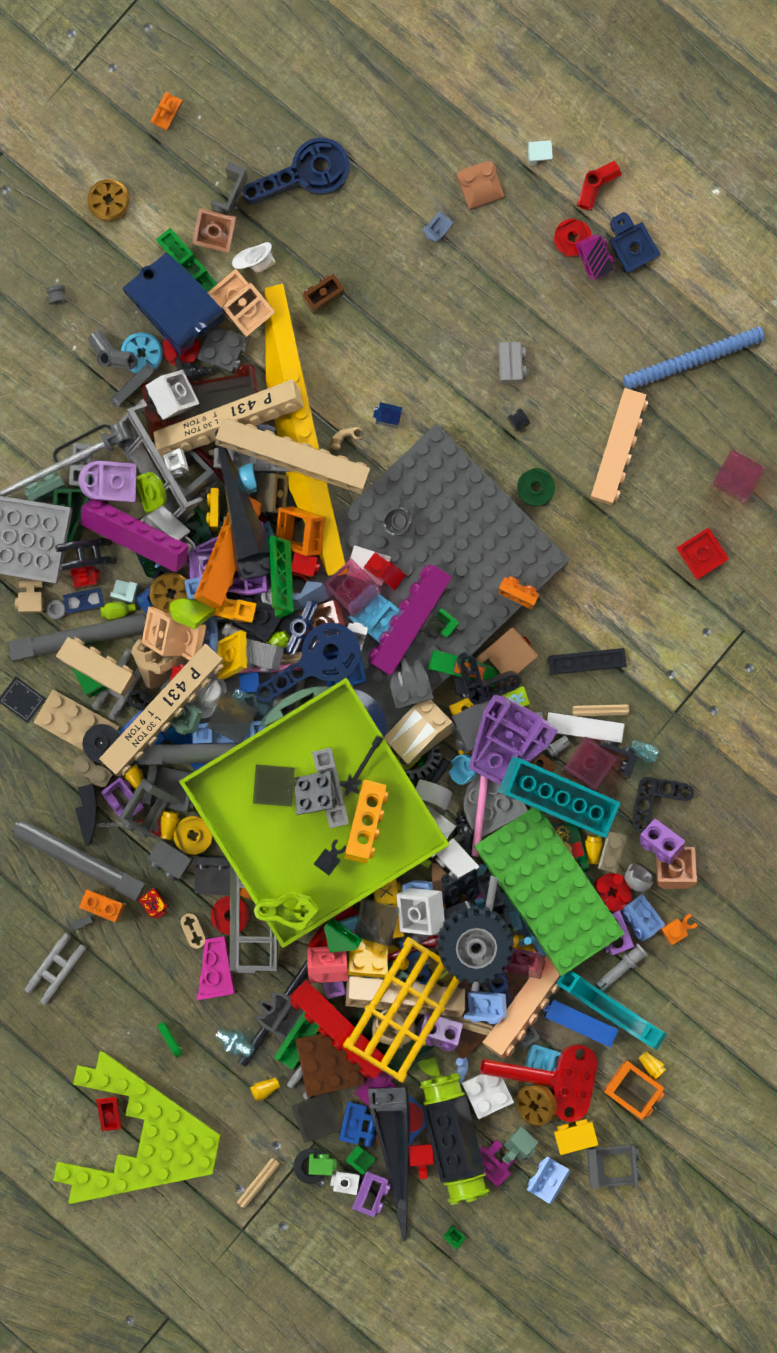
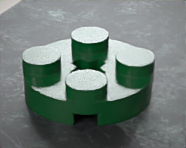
M533 468L524 472L517 483L518 497L529 506H544L552 499L555 493V483L550 473L541 468ZM539 483L541 491L533 492L531 484Z

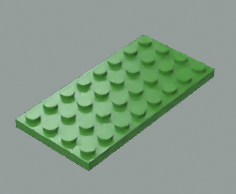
M531 808L474 846L492 875L498 877V884L560 976L625 934L542 811Z

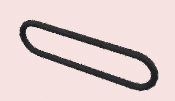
M107 424L99 425L98 427H96V428H94V429H92V430H90V431H88V432H86V433H84V434L78 436L77 438H75V439H73V440H71V441H69V442H67V443H65V444L59 446V447L56 448V449L54 450V452H53V459H54V461H55L56 463L59 462V461L56 459V452H57L58 450H60V449H62L63 447H65V446H67V445H69V444H71V443H73V442H75V441H77V440H79V439L85 437L86 435H88V434H90V433H92V432H94V431H96V430H98V429H100V428H102V427H107V428H109V430H110V429H111V426H109V425H107Z

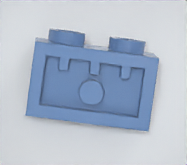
M643 894L620 910L623 920L630 926L634 935L641 942L650 938L665 926V923Z

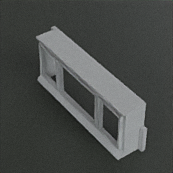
M144 399L140 400L136 406L127 409L128 412L119 421L128 423L135 439L132 445L122 448L128 460L136 464L137 475L153 472L161 479L167 495L164 507L182 524H185L195 514L193 510L203 500L201 497L189 502L185 499L138 418L147 407ZM131 424H133L139 437H137V435L135 434L133 428L131 427ZM142 443H144V445L146 446V448H147L148 452L150 453L151 457L153 458L155 464L157 465L158 469L160 470L161 474L163 475V477H164L166 483H164V481L162 480V478H161V476L159 475L157 469L155 468L154 464L152 463L150 457L148 456L147 452L145 451L144 447L142 446ZM169 488L171 489L172 493L174 494L175 498L177 499V501H178V503H179V505H180V508L178 507V505L176 504L174 498L172 497L171 493L169 492V490H168Z
M230 865V971L232 973L277 971L279 941L271 929L270 937L239 936L240 888L245 887ZM239 942L270 943V965H239Z

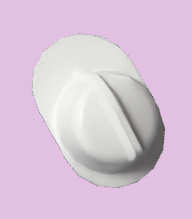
M265 242L241 251L234 257L232 266L236 269L249 267L255 272L264 271L275 265V260L271 253L272 245L269 242Z
M213 675L210 678L211 681L204 689L201 688L196 693L197 697L191 702L203 712L201 718L212 716L226 695V684L224 680L218 679L217 675Z

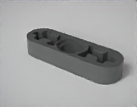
M147 363L109 401L115 407H118L155 369Z

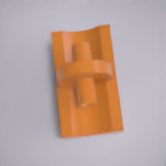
M165 92L150 122L168 131L183 100Z

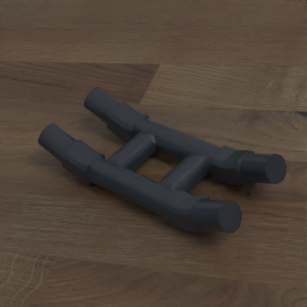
M98 538L55 545L56 552L76 549L78 560L60 563V570L116 564L117 559L115 557H101L99 547L111 546L112 540ZM91 547L92 559H86L84 548Z

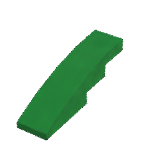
M171 228L156 239L162 249L175 259L206 292H209L218 284Z

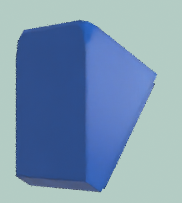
M259 672L240 674V693H255V689L259 685Z

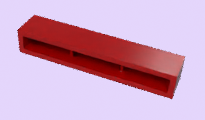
M304 980L289 996L291 999L289 1003L296 1010L301 1008L306 1013L304 1018L311 1024L315 1022L319 1026L318 1031L325 1038L329 1036L333 1040L331 1044L339 1052L343 1049L348 1054L346 1059L353 1065L357 1063L362 1068L360 1072L367 1079L369 1077L375 1079L382 1070L343 1046L355 1027L307 980ZM360 1034L354 1046L364 1052L369 1041ZM375 1048L371 1057L381 1062L384 1055Z

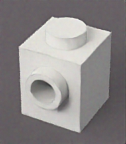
M337 1170L336 1175L332 1174L330 1186H334L333 1191L357 1195L360 1174Z

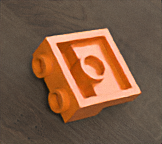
M511 576L509 578L504 577L497 593L532 610L539 596L536 593L537 589L529 585L524 587L519 584V580Z

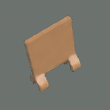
M512 627L476 658V662L483 664L489 659L501 674L507 671H514L518 674L538 655L518 631Z

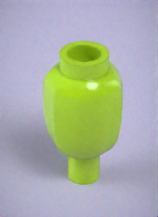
M121 601L105 604L104 607H100L102 619L106 618L107 620L123 618L128 612L136 611L134 603L127 605Z
M283 630L282 632L274 633L266 644L285 649L291 637Z

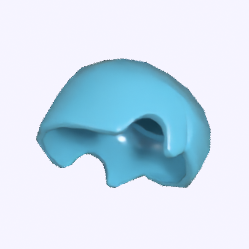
M253 463L241 466L237 472L248 494L257 492L255 490L256 481Z
M459 754L451 761L453 766L449 770V775L455 783L464 785L474 780L477 776V772L469 769L472 756Z

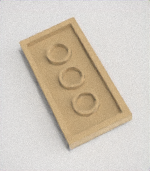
M53 689L33 722L83 750V737L92 726L106 724L112 726L117 731L120 728Z

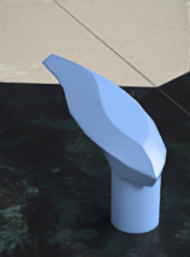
M467 1057L456 1060L458 1067L455 1073L458 1072L459 1076L462 1077L459 1079L460 1084L468 1070Z

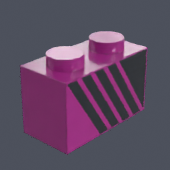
M594 234L575 243L590 279L595 280L615 270L613 267L614 260L606 250L607 242L604 237Z

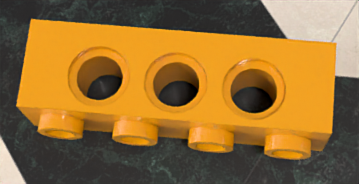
M363 780L344 856L345 859L367 864L369 858L373 859L375 847H372L373 840H377L380 829L376 827L378 821L382 822L384 810H381L382 803L386 804L389 792L385 791L387 785ZM373 800L377 806L369 807L367 801ZM370 819L372 821V825L366 826L363 824L362 820ZM364 837L368 843L360 844L357 839Z

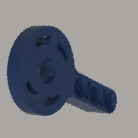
M328 138L311 139L299 147L290 167L245 185L242 191L244 201L247 204L254 205L296 187H300L314 195L332 194L339 190L348 178L349 159L347 153L334 140ZM317 160H325L328 163V168L323 172L315 170L314 163ZM284 176H289L291 181L283 183L281 179ZM271 183L274 185V188L272 190H265L264 186ZM251 190L257 193L252 198L246 195Z
M329 622L314 627L303 641L301 658L260 683L255 689L257 698L263 702L269 701L309 676H315L324 681H338L346 678L355 670L360 660L361 651L357 637L349 628L339 623ZM329 644L336 645L338 655L334 659L326 658L323 654L325 646ZM295 667L303 669V674L300 677L292 675V670ZM278 677L286 679L284 687L276 686L275 681ZM262 687L269 688L270 694L267 697L259 695V690Z

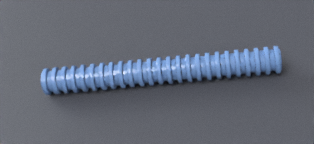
M757 326L756 329L751 328L750 331L746 330L745 333L740 332L739 335L735 334L734 337L729 336L728 339L724 338L723 341L718 340L717 343L713 342L712 345L708 344L706 347L702 346L701 349L691 350L689 354L686 352L684 355L680 354L678 358L675 356L672 360L669 358L667 362L664 360L661 364L657 363L656 366L653 364L651 368L646 367L645 370L640 369V372L629 373V376H623L625 387L630 390L632 388L637 389V386L643 387V384L648 385V382L654 383V380L659 381V378L665 379V376L670 377V374L676 375V372L681 373L682 370L686 371L687 368L692 369L693 366L697 367L698 364L703 365L704 362L708 363L709 360L714 361L715 358L719 359L720 356L724 357L726 354L730 355L731 352L741 351L743 347L745 349L749 345L752 347L754 343L757 345L760 341H765L764 332L760 326Z

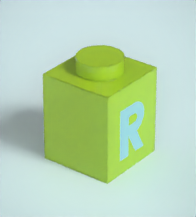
M524 686L501 695L524 707L530 705Z

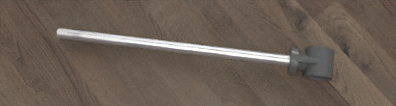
M119 422L114 424L110 429L112 434H101L102 441L0 490V496L5 497L105 447L110 452L114 450V445H117L118 448L132 445L135 439L128 423Z

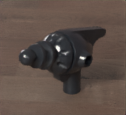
M180 356L174 358L178 368L176 371L183 370L189 383L194 382V380L197 381L199 376H207V373L212 374L214 371L211 367L206 369V366L204 368L200 366L198 368L194 364L192 366L189 362L183 363Z
M458 811L456 813V825L458 826L454 830L453 838L472 858L471 844L474 829L466 824L467 820H465L462 811Z

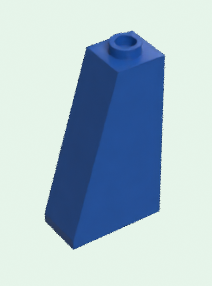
M553 999L543 1010L545 1013L544 1017L610 1048L618 1032V1029Z

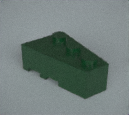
M54 489L53 505L72 508L66 542L80 541L85 527L81 525L82 506L90 501L91 498L87 497L81 489Z

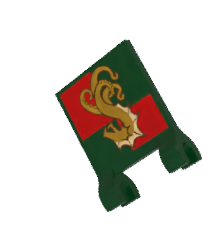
M568 822L553 826L575 861L580 862L582 871H590L578 827Z

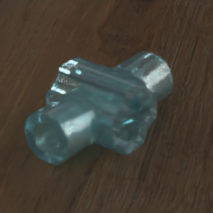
M237 687L231 695V698L241 703L244 709L248 711L253 710L265 717L270 709V706L259 701L256 695L252 693L247 694ZM251 697H253V702L255 703V705H250V708H248V703L246 702V699H251Z
M220 1028L215 1036V1039L224 1044L223 1048L229 1053L235 1055L241 1053L250 1057L255 1047L246 1042L247 1037L240 1032L234 1030L228 1032Z

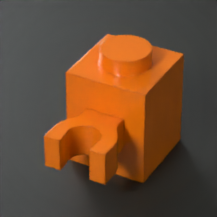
M690 913L684 916L681 922L677 918L660 929L669 945H673L688 936L687 929H693L698 926L696 923L692 925L687 924V919L692 917Z

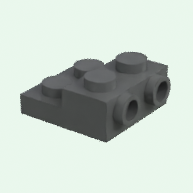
M217 326L213 331L209 329L197 360L233 374L234 370H238L241 363L240 355L246 352L249 343L246 342L247 338L245 336Z

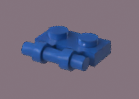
M347 1102L339 1138L340 1141L358 1145L359 1138L362 1137L365 1138L364 1146H372V1142L376 1137V1134H374L375 1124L372 1114H365L367 1106ZM363 1120L369 1121L367 1132L361 1131Z

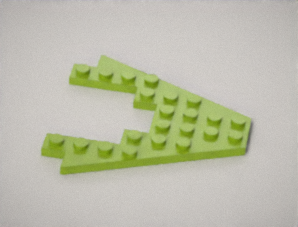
M103 1051L99 1052L96 1069L77 1065L73 1085L129 1096L126 1116L144 1119L137 1158L118 1154L114 1173L60 1161L57 1162L53 1181L72 1185L68 1203L87 1201L214 1173L221 1135Z

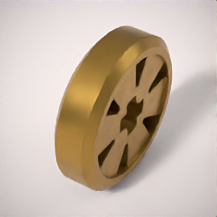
M104 179L98 181L91 187L88 193L87 200L90 211L96 218L102 221H116L123 217L129 208L130 198L128 191L123 184L116 180ZM108 196H111L113 203L110 202V204L107 205L104 198H108Z
M165 573L157 577L150 588L152 605L156 609L170 613L169 607L173 601L188 599L184 581L187 579L177 573ZM168 589L176 591L174 599L166 597V595L168 594Z
M531 1083L523 1087L517 1094V1111L528 1124L537 1127L544 1126L555 1117L557 1111L556 1100L547 1087Z

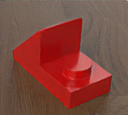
M374 552L363 567L393 590L397 588L406 576L392 562H388L376 552Z
M117 1097L96 1099L102 1131L120 1130L119 1099Z

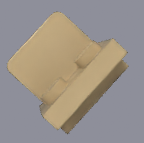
M142 639L136 641L131 651L144 684L150 689L164 684L171 677L173 666L178 667L179 664L187 662V659L183 656L160 655L142 644Z

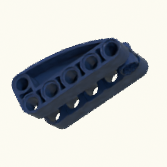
M164 253L151 265L144 266L140 274L122 287L128 298L181 356L195 345L194 340L204 335L208 329L213 331L225 321L224 312L216 301L168 253ZM148 274L154 275L152 279H145V276Z

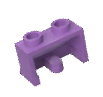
M118 778L105 788L101 795L118 817H120L124 808L111 792L119 787L129 801L133 793L129 782L126 779L123 781L121 778ZM142 799L134 810L132 818L144 809Z
M366 1171L352 1209L372 1217L375 1216V1213L380 1214L383 1206L380 1200L382 1195H387L390 1185L387 1184L388 1179ZM374 1180L382 1184L372 1210H368L362 1206Z

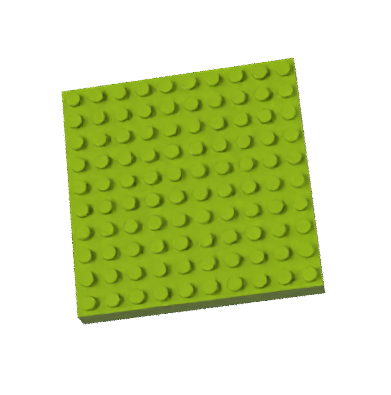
M347 677L179 781L255 904L260 899L278 898L289 892H300L309 895L315 904L319 906V912L304 930H296L278 921H266L282 948L450 845ZM379 735L383 738L382 743L376 748L358 778L362 781L357 786L359 794L351 791L345 796L346 788L341 786L349 824L330 828L326 810L296 815L294 778L317 773L312 754L313 751L331 747L339 782L347 781L349 774H351L352 778L372 747L375 737ZM363 780L387 785L385 791L389 792L386 804L382 803L381 810H384L382 822L378 821L376 827L380 829L377 840H373L372 847H375L373 859L369 858L367 864L345 859L344 852L337 855L341 861L329 876L316 867L313 863L325 848L329 851L332 849L331 845L335 839L338 840L335 845L336 849L341 850L344 845L347 848ZM367 801L369 807L377 806L375 801ZM370 819L362 820L364 825H372V821ZM364 837L357 839L360 844L368 843ZM291 898L284 902L283 905L290 911L295 912L294 908L298 899ZM267 906L260 907V910L262 912H269V908ZM304 906L300 908L301 912L306 911Z

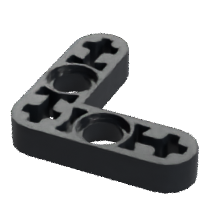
M463 652L457 658V665L466 696L473 704L483 703L492 699L494 695H503L520 686L521 679L514 671H507L482 681L476 659L471 653ZM466 659H469L468 665L470 669L464 664ZM469 675H476L474 681L467 682V677ZM492 684H498V688L495 691H489V687ZM472 688H475V689L477 690V692H478V693H477V697H475V698H474L475 693H474V690H473Z
M652 777L641 779L638 784L632 819L633 829L637 832H643L649 826L655 796L688 801L694 795L693 787L686 783ZM647 780L652 785V788H649L647 795L651 794V798L640 796V792L642 794L645 793V787H642V783H646ZM663 784L671 786L670 794L665 795L661 792ZM675 785H678V790H683L684 787H687L690 795L684 798L682 793H676L677 797L673 796ZM645 799L649 802L647 810L639 808L640 800ZM637 811L648 813V817L644 816L643 818L646 826H643L642 829H639V825H636V821H640L641 815H637Z

